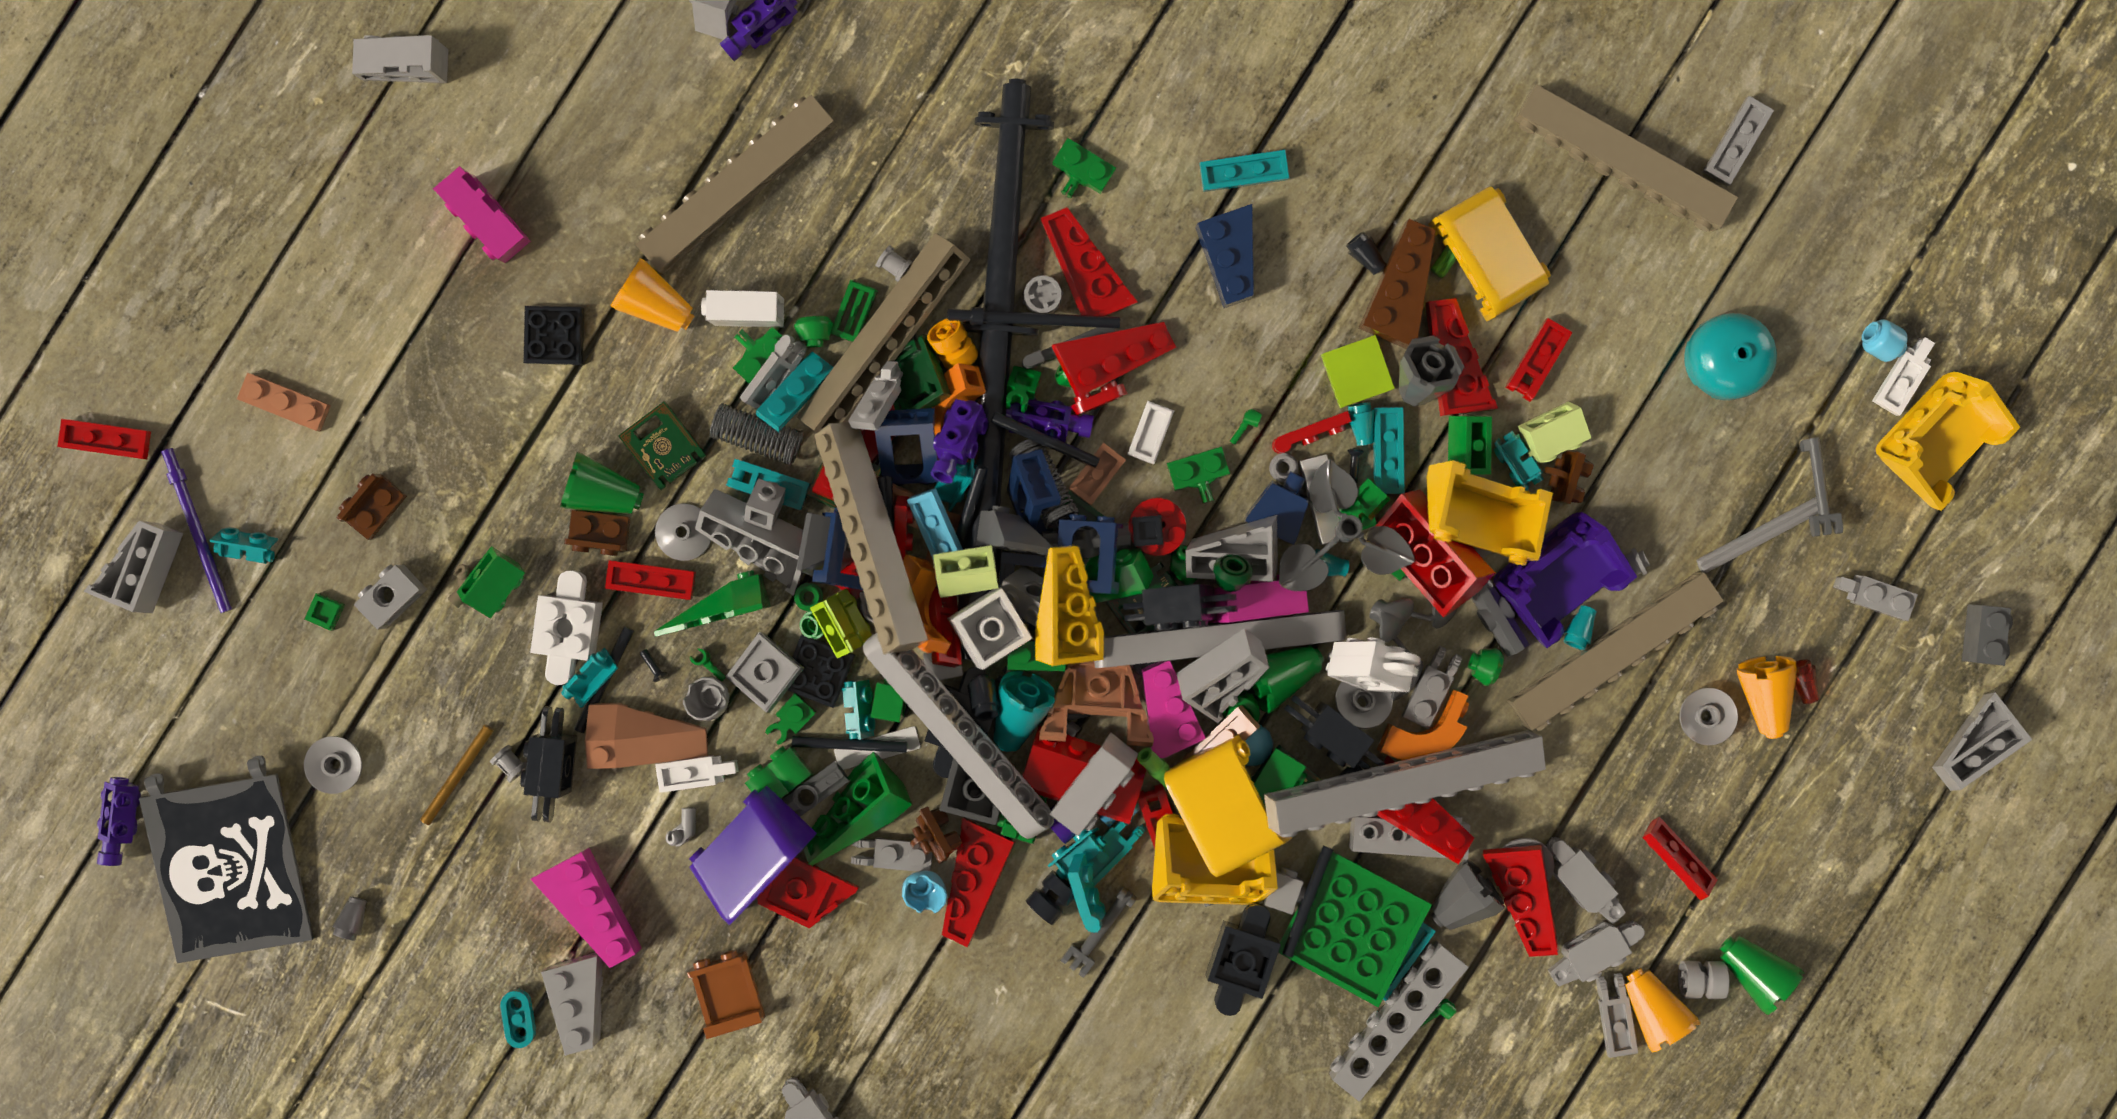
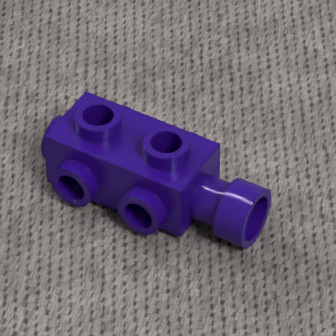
M755 0L731 21L738 32L731 38L727 36L719 44L735 62L743 55L742 51L749 45L754 49L760 45H765L770 41L771 35L780 27L788 26L792 22L793 16L798 13L794 7L798 2L796 0ZM760 32H764L761 37H758Z
M1036 398L1028 400V405L1030 406L1027 407L1024 413L1021 412L1022 405L1017 402L1012 403L1010 409L1006 411L1007 417L1063 442H1066L1067 431L1079 433L1078 436L1090 438L1094 418L1093 415L1082 414V416L1072 415V407L1065 406L1061 401L1048 403L1037 401Z
M955 399L952 408L947 410L944 417V426L941 432L936 434L933 443L938 459H940L935 462L931 471L934 479L946 484L952 483L957 473L956 465H966L968 458L973 459L976 456L978 450L976 440L979 434L984 435L988 428V418L985 416L983 405L972 400L963 401Z
M110 777V782H104V789L101 792V815L97 822L99 829L98 839L102 840V850L98 851L97 864L122 865L123 852H120L121 844L132 843L133 835L137 832L138 824L135 816L136 808L140 805L139 798L141 793L139 786L130 783L129 778ZM113 791L112 800H108L109 793ZM109 820V827L105 829L104 825Z

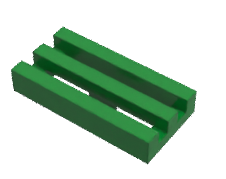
M850 280L833 323L831 334L853 342L865 326L878 290ZM854 288H857L859 292L844 331H839ZM865 292L869 293V296L865 303L864 309L860 316L854 335L852 336L849 333L853 326L854 320L856 318Z

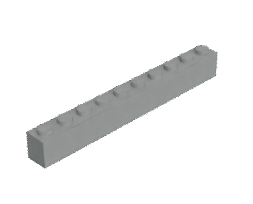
M1526 730L1264 794L1268 827L1281 837H1292L1297 835V831L1305 829L1320 830L1325 827V824L1333 822L1338 824L1348 823L1353 817H1371L1377 815L1378 811L1385 809L1400 810L1405 807V804L1413 802L1418 804L1428 803L1434 797H1452L1457 795L1458 791L1466 789L1480 790L1486 784H1504L1509 782L1510 778L1518 776L1522 778L1532 777L1535 775V772L1546 770L1542 736Z

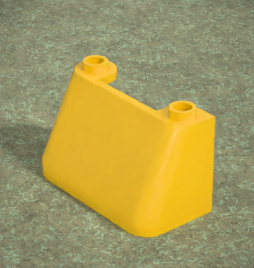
M1491 186L1448 209L1428 223L1430 228L1436 230L1435 236L1440 234L1442 237H1446L1442 241L1444 246L1448 245L1475 289L1477 301L1481 298L1483 299V308L1479 310L1486 322L1549 285L1548 278L1551 277L1549 269L1543 262L1539 263L1506 208L1504 194L1499 188L1494 189Z
M1950 372L1939 378L1881 439L1876 446V454L1930 507L1942 511L1955 495L1953 486L1947 481L1984 442L1990 445L2004 444L2021 427L1989 382L1959 372Z
M1457 461L1429 465L1427 472L1429 532L1434 534V539L1444 542L1454 540L1509 557L1510 563L1517 565H1526L1527 561L1539 560L1553 495L1552 492L1537 489V493L1530 494L1529 491L1525 490V487H1510L1470 474L1471 470L1465 468L1466 464Z
M1239 734L1180 761L1166 771L1164 775L1166 787L1209 871L1216 877L1226 874L1292 839V837H1281L1268 827L1266 807L1245 768L1249 761L1250 749Z
M1167 814L1157 822L1152 880V897L1154 901L1248 905L1263 901L1278 889L1274 849L1226 874L1216 877L1209 871L1184 820L1179 815Z

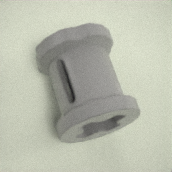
M889 245L881 254L875 266L887 270L895 276V281L898 282L913 261L905 260L894 252V247Z
M507 745L490 760V763L497 765L508 776L507 781L511 783L522 774L523 770H526L527 763H522L511 751L512 747Z

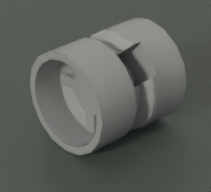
M1681 961L1678 969V986L1682 998L1700 999L1703 995L1708 999L1727 998L1729 992V973L1725 962L1706 961L1702 965L1699 961Z

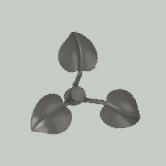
M1331 459L1324 462L1313 476L1309 497L1317 511L1326 513L1333 510L1334 514L1341 518V520L1335 526V537L1317 554L1310 545L1303 543L1294 544L1283 553L1279 567V584L1281 587L1291 591L1311 590L1324 582L1329 570L1327 564L1320 558L1339 540L1348 543L1358 538L1360 543L1365 545L1361 552L1362 562L1369 571L1375 574H1391L1414 562V556L1409 545L1395 530L1386 526H1375L1368 532L1367 540H1365L1363 537L1364 533L1361 532L1362 524L1360 520L1355 516L1339 511V509H1348L1354 504L1358 489L1350 474Z
M1380 599L1371 608L1369 617L1380 624L1379 634L1381 640L1385 642L1393 640L1398 647L1405 649L1406 653H1410L1397 636L1411 616L1427 621L1433 620L1432 626L1438 629L1446 625L1453 618L1457 609L1446 617H1442L1433 606L1432 613L1425 615L1413 611L1414 602L1410 599H1401L1391 603ZM1420 660L1419 665H1414L1418 669V675L1412 676L1410 691L1421 678L1423 672L1422 660ZM1392 692L1391 699L1394 702L1409 692Z

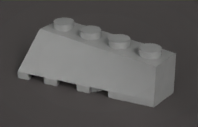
M714 489L699 512L695 529L725 550L731 548L736 551L741 561L747 565L752 562L765 571L763 576L772 582L777 579L787 586L785 591L794 596L804 575L803 572L796 570L803 530L779 518L776 519L771 531L745 522L744 517L747 503Z

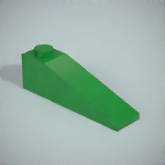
M754 570L737 574L738 580L727 583L655 630V637L770 608L771 605L763 575H755Z
M872 752L852 770L848 776L850 779L848 785L842 793L837 791L832 798L835 803L826 815H820L813 825L812 829L817 834L803 848L808 864L813 866L890 824L912 805L904 783L877 753Z

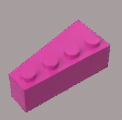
M590 848L531 878L533 883L609 968L636 955L642 949Z

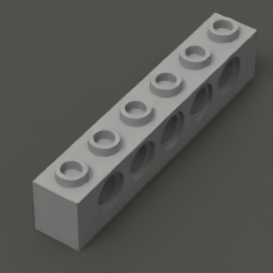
M1437 940L1433 945L1429 944L1424 948L1420 955L1422 959L1415 967H1410L1402 978V984L1397 990L1394 989L1386 1001L1384 1000L1385 1005L1380 1011L1376 1010L1369 1016L1366 1021L1367 1027L1361 1034L1356 1033L1348 1043L1349 1049L1343 1056H1337L1330 1065L1331 1071L1329 1074L1332 1080L1359 1102L1468 969V966ZM1431 968H1437L1439 970L1437 978L1431 981L1426 980L1427 971ZM1414 990L1420 991L1421 996L1417 1002H1408L1407 997L1410 992ZM1402 1013L1403 1018L1399 1024L1392 1025L1389 1023L1391 1015ZM1382 1035L1385 1037V1041L1381 1046H1371V1041L1375 1036ZM1357 1058L1367 1059V1063L1362 1069L1353 1068V1063Z

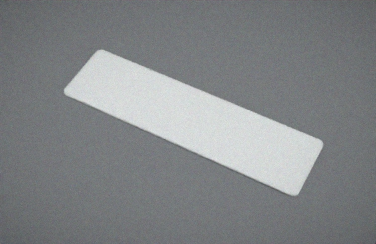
M915 727L870 738L872 740L907 741V752L920 748ZM834 749L837 763L843 770L858 766L872 752L877 753L881 759L902 753Z

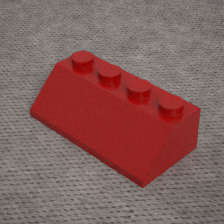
M1421 489L1402 493L1376 524V526H1386L1395 530L1407 542L1413 553L1414 562L1401 568V570L1442 617H1446L1476 595L1495 574V571L1472 546L1454 540L1444 542L1434 539V534L1429 532L1428 497Z
M1039 726L1022 777L1038 795L1059 801L1101 746L1066 735V741L1039 740L1042 726ZM1137 758L1130 770L1134 773L1124 787L1121 785L1116 787L1113 791L1116 797L1107 809L1101 806L1096 814L1130 824L1146 773V768Z

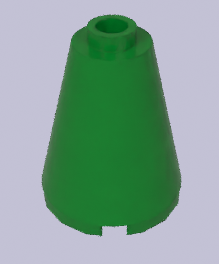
M577 452L560 507L565 509L632 514L633 509H640L644 493L639 492V485L583 453Z
M1306 645L1266 655L1269 668L1253 684L1248 692L1257 698L1259 708L1263 712L1268 711L1270 713L1276 710L1322 670L1324 659L1321 652L1317 648L1313 649L1312 646Z
M1729 936L1719 948L1722 951L1720 958L1725 962L1760 1010L1766 1015L1771 1014L1777 1009L1774 1005L1776 1001H1785L1793 993L1803 979L1801 975L1805 973L1798 966L1741 936L1736 938Z

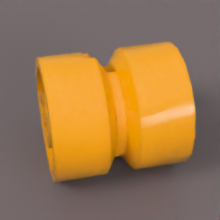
M946 318L939 321L929 330L927 340L938 354L940 361L947 371L957 363L972 365L976 361L978 350L973 341L967 336V332L960 321H948Z

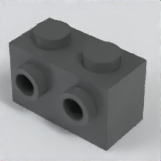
M1968 604L1962 661L2005 666V662L2010 654L2008 634L2013 625L2011 608Z

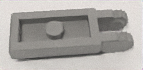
M788 334L782 336L775 344V352H772L739 398L744 403L758 409L796 369L806 353L805 344L801 341L794 342L795 339Z
M1442 646L1438 647L1430 664L1426 665L1402 713L1403 717L1427 729L1430 728L1454 679L1453 675L1456 673L1462 660V656L1455 654L1451 658L1445 673L1437 670L1446 652V648Z
M862 838L852 845L858 848H875L874 857L852 856L851 864L873 865V868L918 872L931 871L933 852L925 855L922 848L912 849L910 845L911 840Z
M1621 973L1613 975V982L1617 993L1615 997L1608 996L1607 982L1604 976L1596 979L1597 992L1600 998L1598 1003L1603 1034L1609 1058L1638 1053L1630 999L1626 995L1624 979Z

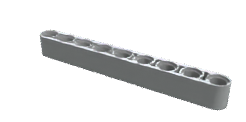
M1344 610L1210 624L1207 627H1188L1104 636V660L1094 661L1095 668H1106L1202 657L1243 629H1246L1260 639L1264 649L1341 641L1347 639Z
M877 633L865 641L863 650L869 661L1024 838L1032 839L1053 825L1054 817L1050 815L1052 812L1050 808L913 650L884 655L877 638Z

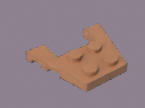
M1094 661L1068 664L1055 696L1054 706L1048 712L1045 723L1041 728L1039 740L1066 741L1067 713L1127 717L1126 745L1153 747L1154 738L1147 723L1145 710L1141 705L1139 691L1130 665L1095 668Z

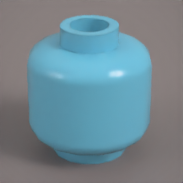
M1882 319L1872 322L1863 331L1862 345L1864 350L1881 361H1892L1902 356L1907 349L1906 331L1888 320Z

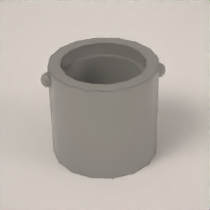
M1046 275L1037 276L1027 283L1024 290L1025 300L1022 303L1032 313L1053 314L1059 308L1061 296L1064 293L1061 291L1058 282Z

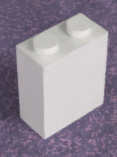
M706 290V298H702V315H706V320L715 326L784 327V298L777 292Z

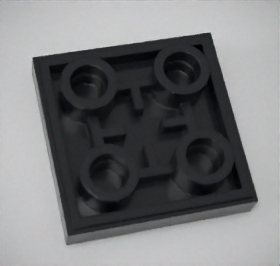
M525 306L523 363L583 365L584 308Z
M801 634L792 657L804 669L788 690L835 708L855 654L848 653L837 658L830 644Z

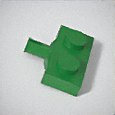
M1069 138L1066 139L1052 162V165L1065 172L1069 178L1061 193L1064 196L1067 194V197L1070 199L1079 185L1089 187L1101 194L1116 171V167Z
M771 327L763 337L755 341L743 329L739 333L746 341L738 334L734 337L746 350L733 369L749 384L772 352H775V344L782 337L774 327Z
M1222 447L1167 463L1175 492L1186 488H1198L1202 504L1214 501L1209 484L1216 479L1230 475Z

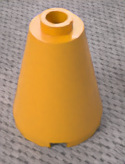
M641 258L610 305L615 310L676 332L680 328L686 330L695 317L690 313L693 307L647 261Z
M1766 656L1748 659L1738 664L1737 676L1759 732L1766 735L1767 738H1780L1784 736L1785 732L1789 731L1797 672L1796 660L1790 657L1775 656L1776 661H1766Z
M1638 968L1626 976L1629 980L1625 983L1627 993L1647 1046L1652 1053L1661 1050L1660 1044L1663 1042L1671 1045L1694 1031L1696 1025L1701 1024L1698 1017L1650 970L1643 971L1642 968Z

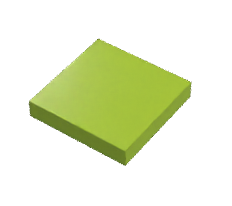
M1376 335L1321 354L1339 409L1395 389Z

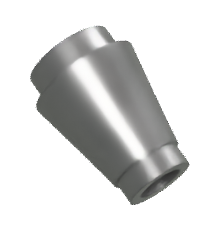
M353 896L349 897V900L332 926L335 928L333 935L355 941L357 935H361L366 900Z

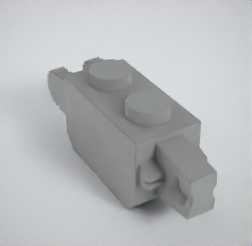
M1551 837L1547 841V848L1556 860L1553 875L1581 908H1584L1587 912H1599L1612 924L1626 913L1616 898L1618 893L1613 888L1616 883L1605 871L1600 873L1596 869L1594 864L1597 861L1586 849L1581 851L1576 847L1571 848L1569 845H1566V842L1557 837Z
M1633 920L1626 921V923H1622L1617 927L1602 921L1563 944L1561 953L1564 957L1548 969L1549 974L1558 986L1577 979L1582 982L1593 981L1602 975L1601 971L1609 966H1619L1627 960L1626 956L1632 953L1629 947L1636 944L1641 938H1644V928Z
M791 1077L785 1081L782 1094L789 1105L785 1119H839L838 1117H832L828 1111L829 1104L821 1093L817 1095L814 1089L808 1092L798 1078Z

